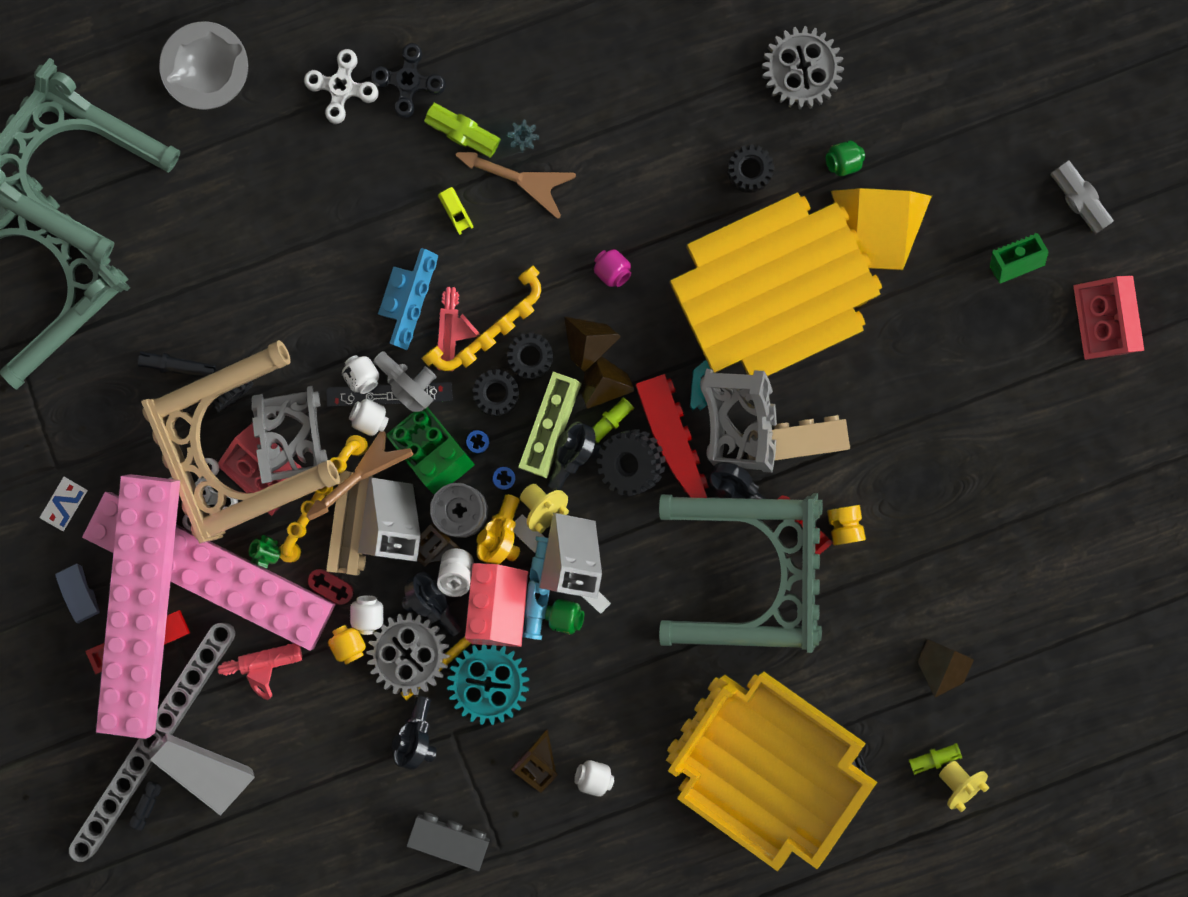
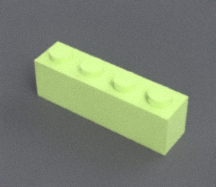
M556 372L552 373L519 464V468L548 478L559 446L558 439L561 433L565 431L581 387V383L576 379Z

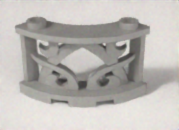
M706 369L705 377L701 379L700 388L706 399L710 415L711 433L710 444L707 447L708 460L713 466L717 463L727 462L738 465L743 469L773 472L776 440L772 439V425H777L775 404H770L769 394L773 391L766 373L754 370L753 375L714 373L712 369ZM738 400L746 411L757 416V421L751 423L743 435L727 416L731 407ZM753 400L755 406L751 405L749 401ZM751 431H757L758 438L753 435L749 440ZM725 443L729 445V452L727 454L731 453L737 446L740 447L736 459L723 458ZM746 452L747 454L755 457L756 460L742 459V457Z
M308 386L307 392L263 399V394L252 396L254 437H260V444L257 445L258 450L256 452L262 483L290 478L328 460L326 450H321L317 407L321 405L318 391H313V386ZM285 415L296 419L303 425L289 445L281 435L267 432L278 427L283 422ZM310 433H312L313 442L307 440ZM279 443L284 450L280 451L279 445L277 448L272 449L271 445ZM311 452L314 457V466L297 468L293 460L296 453L299 460L306 463L304 454ZM289 461L292 470L273 473V471Z

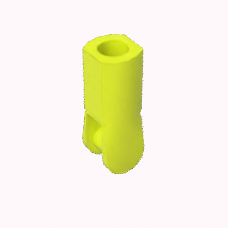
M453 187L438 194L459 235L462 234L461 231L468 227L474 228ZM463 213L465 218L456 222L454 216Z

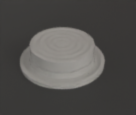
M213 22L191 23L172 34L164 45L160 56V75L167 91L181 104L199 110L218 108L234 99L244 86L248 74L247 53L239 38L228 28Z

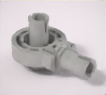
M383 351L375 357L373 363L388 376L387 381L392 386V393L409 410L420 412L433 402L434 399L424 391L437 378L430 369L425 366L412 380L405 373L407 366L405 364L398 365L386 352Z

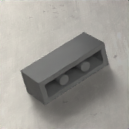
M424 812L423 815L418 814L407 847L476 871L480 870L490 838L486 837L485 832L477 829H472L471 832L462 829L463 825L457 822L448 821L446 824L438 821V816Z

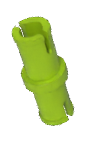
M624 397L609 412L605 411L602 414L603 418L592 427L595 432L596 443H599L613 428L617 429L619 427L618 423L634 410V407Z
M954 743V745L936 751L932 749L928 754L909 759V763L914 775L934 767L939 769L943 764L962 759L958 744Z

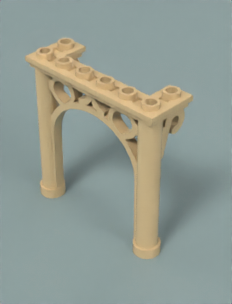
M280 340L268 345V348L158 399H145L141 401L144 407L143 415L150 422L153 429V439L162 451V461L165 467L169 469L172 479L180 480L179 495L182 500V510L189 517L192 524V534L199 541V544L223 538V534L226 533L225 530L323 487L330 488L340 483V477L332 461L327 460L258 492L243 493L235 491L219 481L205 461L200 443V427L206 409L214 399L223 393L290 364L288 350ZM199 403L193 416L188 412H183V409ZM179 417L185 419L191 425L189 435L185 439L179 437L175 429V422ZM190 443L191 447L187 448L188 453L185 459L179 444ZM190 472H194L199 478H205L206 481H202L196 487ZM207 486H211L218 491V501L214 507L208 506L203 497V490ZM227 496L242 500L223 509Z

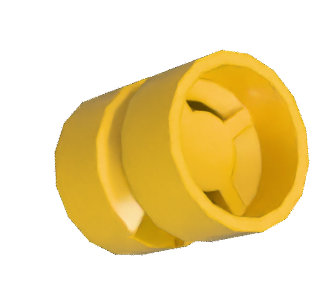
M860 505L827 510L829 524L834 526V529L831 531L833 545L866 540L864 526L859 524V521L862 519Z

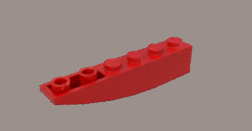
M665 374L637 383L635 386L652 435L657 440V446L662 447L663 451H661V454L665 456V461L674 477L689 498H707L705 489L709 487L704 473L699 475L696 466L700 464L696 450L691 451L688 441L692 440L688 426H682L680 417L684 415L680 403H674L672 393H675V388L671 378L666 379Z

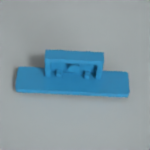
M420 249L413 271L393 267L378 312L383 317L397 320L390 344L405 350L408 349L412 341L425 295L428 292L429 283L437 264L438 255L427 249Z

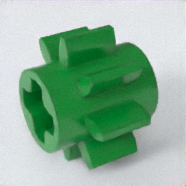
M265 535L261 536V540H253L249 547V556L252 557L251 562L266 569L268 564H275L281 553L280 548L276 546L278 541Z

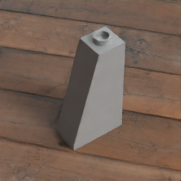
M167 733L162 738L158 737L149 748L150 760L220 816L255 778L253 770L249 766Z

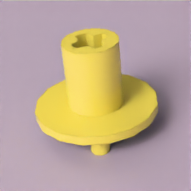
M531 484L521 493L520 500L531 510L527 518V527L533 532L543 533L546 528L551 526L553 513L567 515L569 512L566 508L568 496L561 490L546 494L537 484Z
M952 761L945 766L939 774V777L954 792L947 803L950 809L957 808L960 812H963L966 809L964 804L976 795L980 789L983 792L989 789V786L985 783L988 778L985 771L978 772L970 777L956 761Z

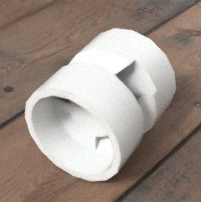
M455 548L445 551L442 555L437 581L438 589L442 593L458 597L469 591L474 563L473 557L469 552Z

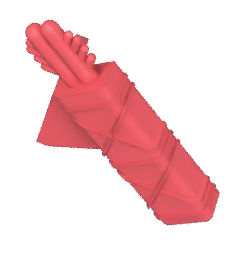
M447 287L446 292L443 291L441 302L445 309L441 308L439 314L438 347L444 353L441 356V359L444 361H450L455 357L457 341L480 335L463 314L458 318V310L455 309V306L459 303V294L456 292L455 287Z
M292 643L260 652L248 653L247 655L244 654L243 656H238L239 661H225L222 665H219L218 673L227 676L240 670L242 675L248 674L247 678L252 689L263 699L269 700L272 697L269 687L272 669L301 661V647Z

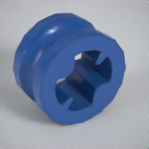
M476 430L467 436L466 443L472 452L482 453L489 447V438L483 431ZM477 435L483 436L482 441L485 444L482 448L480 446L479 449L473 448L474 443L471 441L473 436L476 438Z
M500 467L494 472L493 483L497 488L506 490L513 486L515 474L510 468ZM501 471H506L507 476L511 477V482L507 481V485L504 486L501 485L500 480H497L498 473L501 475Z

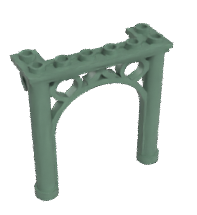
M49 58L44 65H39L34 73L36 80L33 93L30 97L26 96L20 104V110L16 115L12 114L8 118L6 128L2 133L0 132V205L92 256V260L102 265L110 256L114 242L43 203L30 189L26 170L34 151L45 140L60 132L88 130L104 136L169 173L178 161L180 150L173 146L168 147L89 103L74 91L76 89L74 81L66 74L57 72L54 60ZM45 112H54L59 117L58 122L53 124H43L39 121V118ZM64 112L76 119L64 120ZM33 121V125L36 130L30 133H24ZM15 144L20 149L18 156L8 154ZM11 163L17 166L19 173L6 177L1 167L4 164ZM20 183L23 194L11 186Z
M26 173L28 184L35 196L43 203L59 211L60 205L50 195L46 198L41 192L43 189L42 185L34 177L31 178ZM20 183L11 186L23 194ZM0 205V239L8 236H24L45 245L61 263L68 286L66 303L60 315L0 370L1 376L13 388L18 389L25 383L24 379L108 301L118 292L128 291L130 287L126 283L128 280L126 275L120 269L109 265L111 262L109 257L101 265L92 260V256L81 251L87 259L79 258L69 264L68 261L72 260L70 256L71 244L47 235L46 238L43 237L48 232L42 228L38 231L28 230L25 219L19 215V228L3 229L17 214ZM79 265H87L92 270L93 279L90 283L80 284L75 281V269ZM76 288L86 290L84 292L85 296L75 304Z
M813 493L804 500L688 498L662 494L659 504L661 520L741 521L759 528L769 537L776 548L781 565V582L774 603L757 619L744 623L661 620L659 631L660 645L672 646V643L797 647L807 650V653H812L814 648L819 646V641L822 638V627L817 626L819 605H815V595H819L820 581L815 579V569L820 567V555L815 554V544L820 543V528H815V521L820 518L823 510L822 500H818V493ZM761 520L784 521L778 525L774 532ZM796 520H803V527ZM786 526H792L798 532V543L794 547H786L779 539L782 529ZM803 546V568H799L793 563L792 557L787 558L786 553H795ZM789 571H790V572L793 573V575L790 576V578L788 579ZM802 579V600L796 594L789 593L785 595L786 590H791L794 582ZM785 600H792L796 603L798 615L795 620L788 621L782 617L778 607ZM772 615H774L777 622L780 625H782L759 626L765 621H767ZM802 620V626H797Z

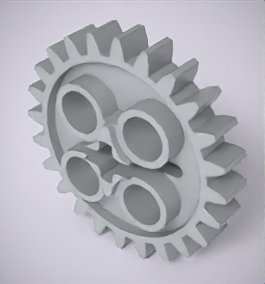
M804 26L802 33H799L797 28L794 27L792 35L785 30L783 32V40L778 36L775 37L774 40L777 46L773 44L768 45V49L772 53L764 54L763 58L769 61L762 64V68L768 70L762 77L770 79L766 84V88L774 87L772 96L780 94V103L788 99L790 108L794 102H798L799 109H802L805 102H807L809 108H812L814 100L819 105H822V96L829 100L831 98L829 90L836 92L838 89L833 82L840 83L842 81V77L837 75V73H842L844 68L837 66V64L843 61V57L835 56L840 48H831L834 40L831 39L826 42L824 40L826 37L825 32L820 37L816 36L817 28H814L811 34L808 33L806 26ZM797 46L801 48L803 66L808 67L805 72V77L809 85V89H805L804 87V77L802 69H797L800 64V57L796 49ZM814 48L818 51L819 56L817 58H810L807 56L806 50ZM790 53L794 57V62L785 63L781 55ZM814 72L821 73L824 81L821 83L814 82L811 74ZM790 77L796 78L800 86L797 88L789 87L787 79Z
M408 613L406 620L402 614H398L397 622L389 617V626L382 624L380 627L382 629L381 633L373 632L377 640L368 642L374 646V650L367 651V654L373 655V659L368 661L367 664L375 665L376 667L370 673L380 675L376 680L377 683L386 681L384 685L385 690L394 686L393 694H398L401 688L403 696H408L410 689L414 695H418L419 687L424 692H427V683L436 686L437 683L434 677L443 678V674L439 669L448 667L442 663V660L450 658V655L443 653V650L448 648L449 645L441 644L440 642L446 636L443 634L437 635L436 633L440 627L430 628L432 622L429 619L423 623L422 615H418L415 621L412 613ZM411 629L415 637L408 644L404 640V633ZM394 637L398 639L404 649L412 650L410 655L423 667L422 672L418 670L411 659H404L406 653L393 641ZM389 647H393L396 651V656L391 661L385 656V652ZM425 648H428L431 652V658L428 662H423L420 658L421 651ZM407 665L412 668L413 672L408 680L402 676V669Z

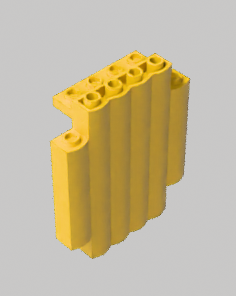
M797 192L687 244V250L696 269L670 280V284L709 367L714 373L741 361L747 375H753L754 370L764 371L768 377L864 331L862 327L865 325L864 318L860 311L855 312L854 308L878 297L882 286L877 275L872 276L868 269L871 263L866 252L861 253L857 246L860 243V239L855 229L850 230L846 223L849 220V216L844 206L839 207L836 202L809 215L807 211L811 209L806 197H800Z
M765 672L759 676L755 674L747 684V687L750 689L749 691L726 675L720 679L716 677L708 687V690L711 692L707 699L702 698L696 705L694 710L697 714L693 720L689 718L681 728L683 732L679 740L675 739L667 750L670 755L666 761L672 764L668 772L675 777L682 772L688 776L679 787V790L682 792L677 799L776 871H779L792 852L818 869L877 784L874 779L852 765L866 743Z

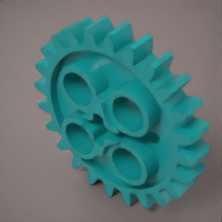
M473 645V653L465 649L463 651L465 659L456 657V661L460 665L450 667L455 672V675L447 677V679L454 681V684L447 687L448 690L455 691L450 700L458 699L459 702L454 708L463 707L462 716L471 713V722L476 717H480V723L483 725L485 719L489 718L491 725H494L495 717H498L503 723L505 713L512 718L514 715L511 709H521L517 703L518 700L526 701L521 692L529 691L528 687L523 686L524 682L529 681V677L522 676L527 667L519 668L518 665L522 658L514 660L515 651L513 650L506 654V646H503L499 651L496 645H492L491 649H488L487 645H482V650ZM475 662L482 663L485 667L484 674L480 676L474 675L471 671V665ZM500 666H505L510 671V676L505 680L499 679L496 675V669ZM487 677H491V682L510 684L511 688L491 686L490 690H486L484 684L468 683L466 679L472 678L485 681ZM475 687L480 690L481 697L479 700L472 701L468 698L467 691L469 688ZM496 691L503 692L506 696L505 703L501 705L495 704L492 700V694Z

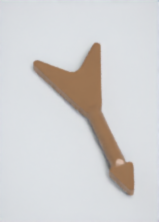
M456 153V156L470 169L475 166L517 182L524 191L555 218L559 219L561 217L550 192L552 188L576 177L575 173H518L479 158L477 153Z
M380 431L356 467L355 472L321 501L316 500L307 513V518L313 520L329 511L328 508L361 479H366L413 456L412 450L409 448L384 452L386 433L385 431Z

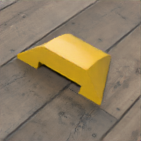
M862 188L831 191L835 203L837 202L839 207L844 206L849 216V220L846 223L850 230L855 229L860 239V243L857 246L861 253L866 252L871 266L868 268L903 270L932 196L912 191Z

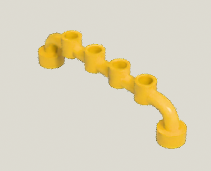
M532 265L518 277L524 286L528 283L530 284L531 293L515 305L507 314L497 320L488 330L478 336L469 346L460 351L452 360L444 361L441 359L444 353L438 346H435L426 353L422 360L427 366L433 364L443 371H452L462 364L466 368L477 359L474 354L482 348L484 352L496 343L493 338L501 332L503 335H506L515 327L513 321L520 316L522 319H525L534 311L532 305L539 299L541 294V284L536 277L539 271Z
M358 435L349 437L338 457L330 459L335 465L338 474L346 470V462L350 455L361 456L367 451L368 443L366 439ZM333 486L316 490L310 501L302 503L301 516L297 522L289 524L287 528L289 535L284 544L280 546V558L284 562L292 563L300 558L301 549L296 544V541L306 534V526L310 521L306 515L316 500L321 501L325 495L333 491Z

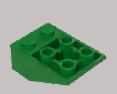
M428 407L420 412H413L386 434L397 450L409 448L412 450L413 456L405 459V461L434 495L443 486L454 483L475 466Z

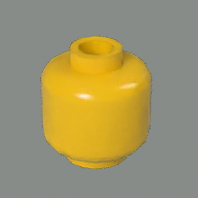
M344 625L332 631L334 636L329 639L328 644L338 662L344 661L345 664H348L364 656L362 652L366 649V644L359 630L353 627L348 629Z

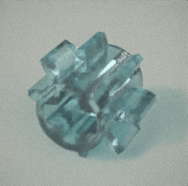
M525 119L521 125L513 123L514 132H508V137L514 138V141L511 142V147L513 148L518 145L522 153L525 147L529 146L531 149H534L533 140H539V135L532 133L536 129V125L527 126ZM522 131H526L527 136H530L526 137L525 141H520V137L517 136L521 135Z

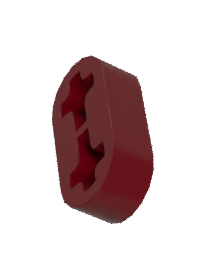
M316 569L309 575L308 584L310 588L339 605L346 604L353 598L354 590L352 586L334 574L327 572V570ZM324 574V580L330 583V586L320 585L317 587L315 585L317 581L314 579V576ZM333 586L338 589L345 586L348 597H342L339 600L337 598L338 593L332 590Z

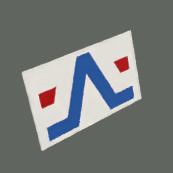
M63 477L40 518L64 532L88 490Z

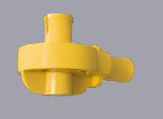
M509 494L505 495L499 514L492 516V520L478 534L477 557L486 564H500L505 558L509 561H515L519 556L520 548L513 545L515 538L513 530L516 526L513 518L520 503L519 498Z

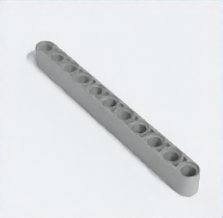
M222 622L210 628L157 710L154 736L162 738L166 733L170 735L174 733L234 640L235 629L231 624ZM219 627L225 628L228 632V637L225 641L219 640L216 636ZM205 649H210L213 652L214 658L212 662H206L203 659V651ZM191 670L197 671L200 675V680L197 684L189 680ZM177 692L185 694L186 702L184 705L176 702L175 695ZM163 713H167L172 717V724L170 726H165L162 723L161 717ZM138 739L69 847V854L73 860L83 862L97 852L154 764L150 760V745L147 739ZM136 756L144 760L143 769L135 767L134 758ZM121 778H126L129 780V790H123L121 788ZM108 799L116 803L115 812L107 809L106 801ZM93 821L101 823V833H96L93 830ZM80 842L88 846L87 855L79 852L78 845Z

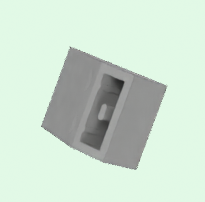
M369 477L358 553L417 561L421 536L413 484Z
M553 513L539 588L597 599L602 569L596 521Z

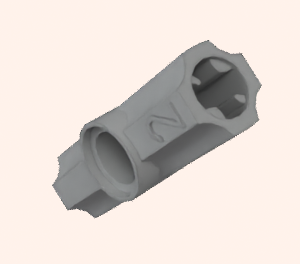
M1067 161L1050 174L1064 192L1065 200L1075 213L1081 215L1094 234H1097L1114 221L1098 200L1099 195L1095 188L1088 181L1083 180L1070 161Z

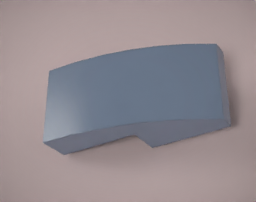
M75 564L55 574L63 598L76 623H80L100 613L94 591L88 588L81 565Z

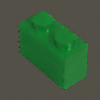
M1035 233L1034 236L1030 235V237H1025V239L1021 238L1016 243L1012 242L1011 245L1007 244V246L998 248V250H993L990 268L998 283L1001 284L1045 266L1048 250L1039 234Z

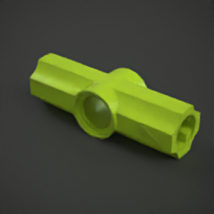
M435 102L430 107L424 120L426 124L445 133L455 143L463 147L468 146L489 158L495 153L501 140L496 135L480 128L470 118L462 114L457 115Z

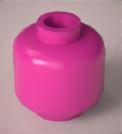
M613 249L606 252L604 250L595 258L594 273L607 286L620 287L630 278L631 263L619 251Z

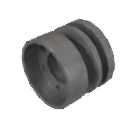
M451 483L443 486L435 493L430 504V515L434 525L441 532L454 537L467 538L477 534L484 527L488 518V505L485 497L477 489L463 483ZM459 505L467 508V512L463 513L462 518L455 513V510L459 509Z

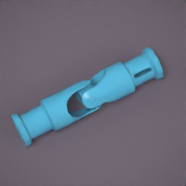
M536 536L535 540L538 542L535 557H532L522 637L542 640L540 632L542 620L545 619L550 590L539 588L548 538ZM535 593H540L541 596L536 601Z

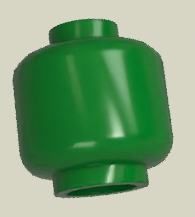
M852 140L832 145L826 155L828 169L838 176H845L860 171L865 160L863 148Z
M558 599L552 606L549 605L547 607L545 620H548L551 630L571 635L576 630L581 629L584 621V611L581 610L580 605L576 602Z

